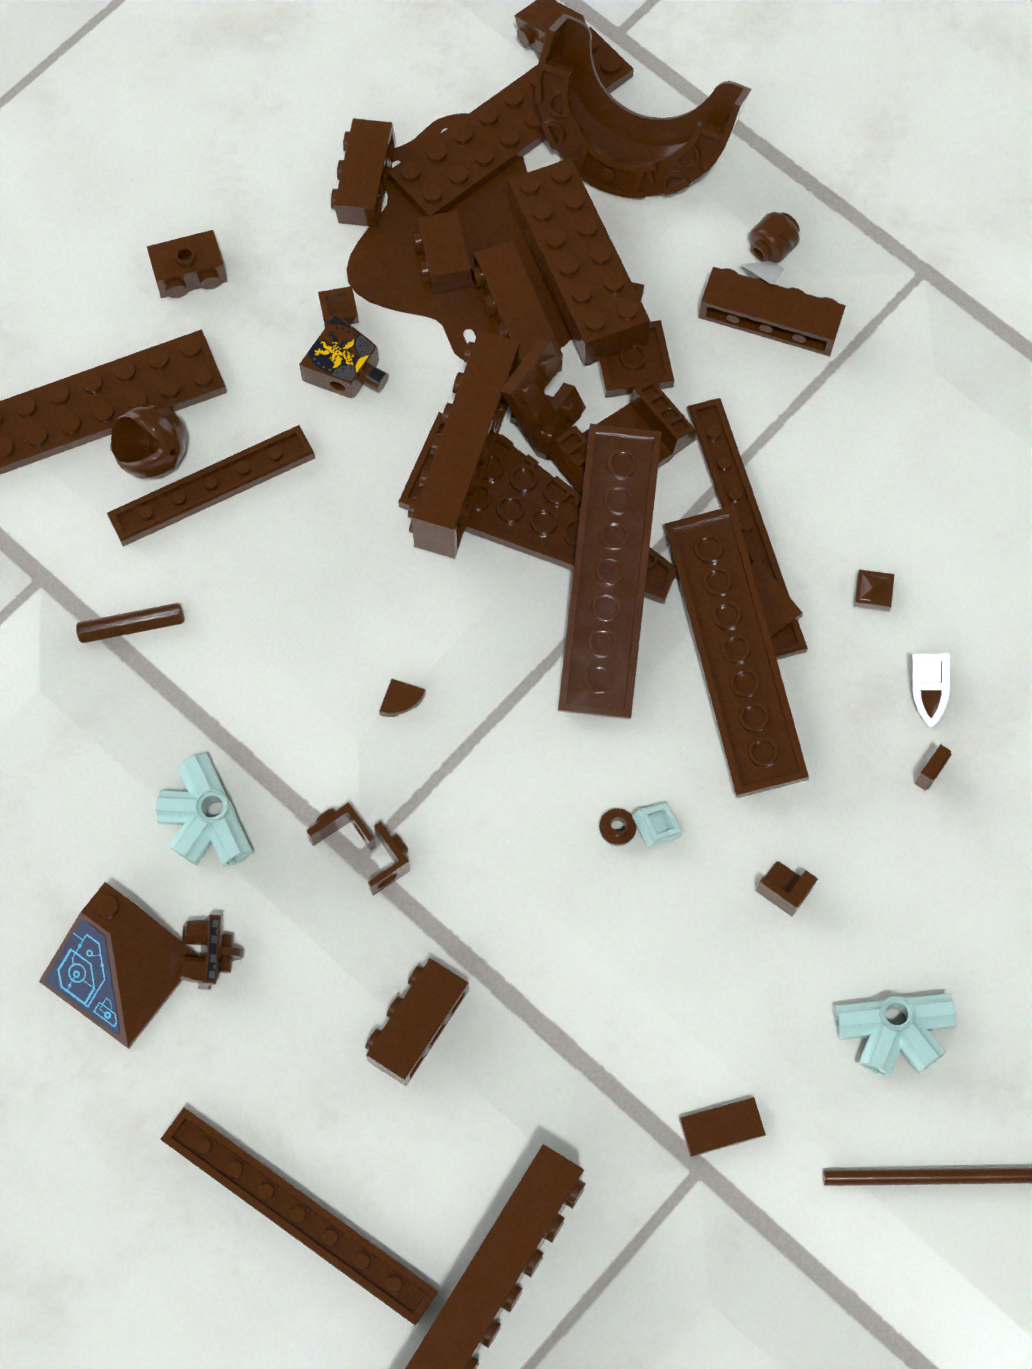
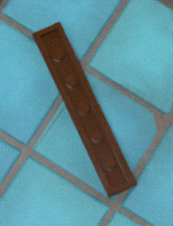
M300 425L109 511L107 515L124 547L315 459V454Z

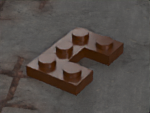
M540 337L500 392L537 457L549 460L550 457L548 455L555 439L573 427L582 416L586 406L576 387L567 383L562 384L549 402L543 390L557 374L563 363L552 342Z

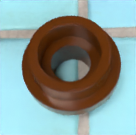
M624 809L609 810L602 816L599 825L602 838L614 846H622L629 843L634 838L637 829L632 814ZM614 821H621L624 823L625 829L619 832L612 829L611 824Z

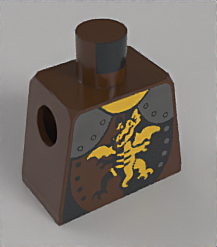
M337 314L333 316L299 364L301 377L304 382L348 398H354L363 385L380 392L389 377L388 373L377 368L379 363L377 346Z

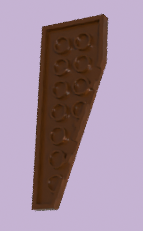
M438 412L398 501L399 507L405 510H409L413 497L419 498L422 486H419V480L423 467L431 465L434 455L430 454L433 439L436 433L442 434L445 426L442 423L443 413ZM498 434L465 532L573 571L582 495L558 476H552L539 466V462L529 454L526 456L514 447V443L507 437ZM651 547L649 548L644 597L665 604L676 577L677 568Z

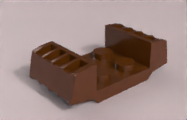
M653 379L633 389L629 404L597 423L608 426L662 431L658 468L668 463L677 453L696 440V429ZM575 425L555 439L548 456L582 495L589 429L582 433Z

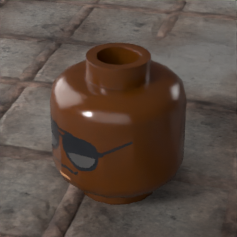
M770 212L766 214L749 233L752 245L751 252L760 261H770L773 263L783 261L800 242L798 223L791 215L784 212Z

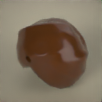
M151 403L129 408L117 417L111 430L110 450L117 464L133 477L140 479L160 478L173 471L182 459L187 440L186 430L177 414L168 407Z

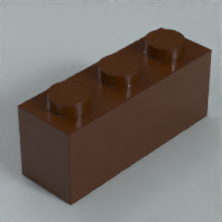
M353 118L350 131L345 132L343 139L345 157L344 160H339L337 166L338 189L333 188L331 193V209L336 210L338 223L370 227L379 226L388 183L387 172L391 168L396 144L392 122Z
M431 958L424 967L419 964L415 968L407 983L411 986L404 998L398 996L393 1001L386 1014L390 1018L382 1031L376 1028L365 1045V1048L369 1050L366 1054L367 1061L405 1086L408 1085L469 992V982Z

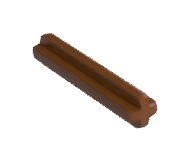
M179 603L78 622L76 624V632L79 641L86 643L182 624L184 622L182 606Z

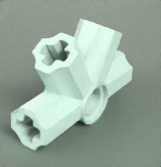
M206 753L193 755L183 760L177 769L188 792L160 790L156 803L157 822L159 824L183 825L169 847L196 866L212 844L223 867L236 865L246 860L248 856L253 854V851L235 815L234 806L228 800ZM213 803H223V809L218 816H207V811Z
M951 993L912 998L893 996L884 1001L835 1006L839 1039L848 1040L868 1037L858 1064L868 1071L890 1077L900 1052L918 1074L927 1069L946 1053L929 1031L956 1027V1012ZM889 1009L901 1011L904 1015L905 1023L901 1025L891 1024L886 1018V1011Z

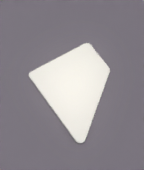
M770 261L742 264L744 268L770 284H774L784 270L783 267Z

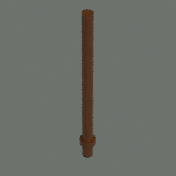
M1032 1167L823 1170L824 1186L1032 1183Z

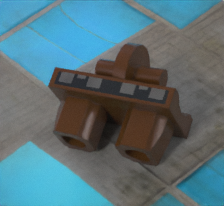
M209 914L205 920L186 921L183 924L182 944L201 945L200 958L182 957L179 979L198 983V989L210 990L211 985L216 984L218 960H220V973L227 974L231 973L232 961L243 959V950L232 947L233 935L222 934L221 947H219L221 915Z

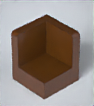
M778 861L767 875L762 877L755 891L793 917L814 888L818 878L805 870L802 876H799Z

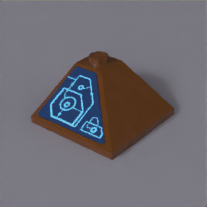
M104 882L78 915L39 982L130 1049L183 981L179 979L182 957L200 958V956L187 945L182 944V941L135 903Z

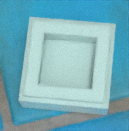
M667 801L637 810L632 815L648 848L676 840L683 834Z

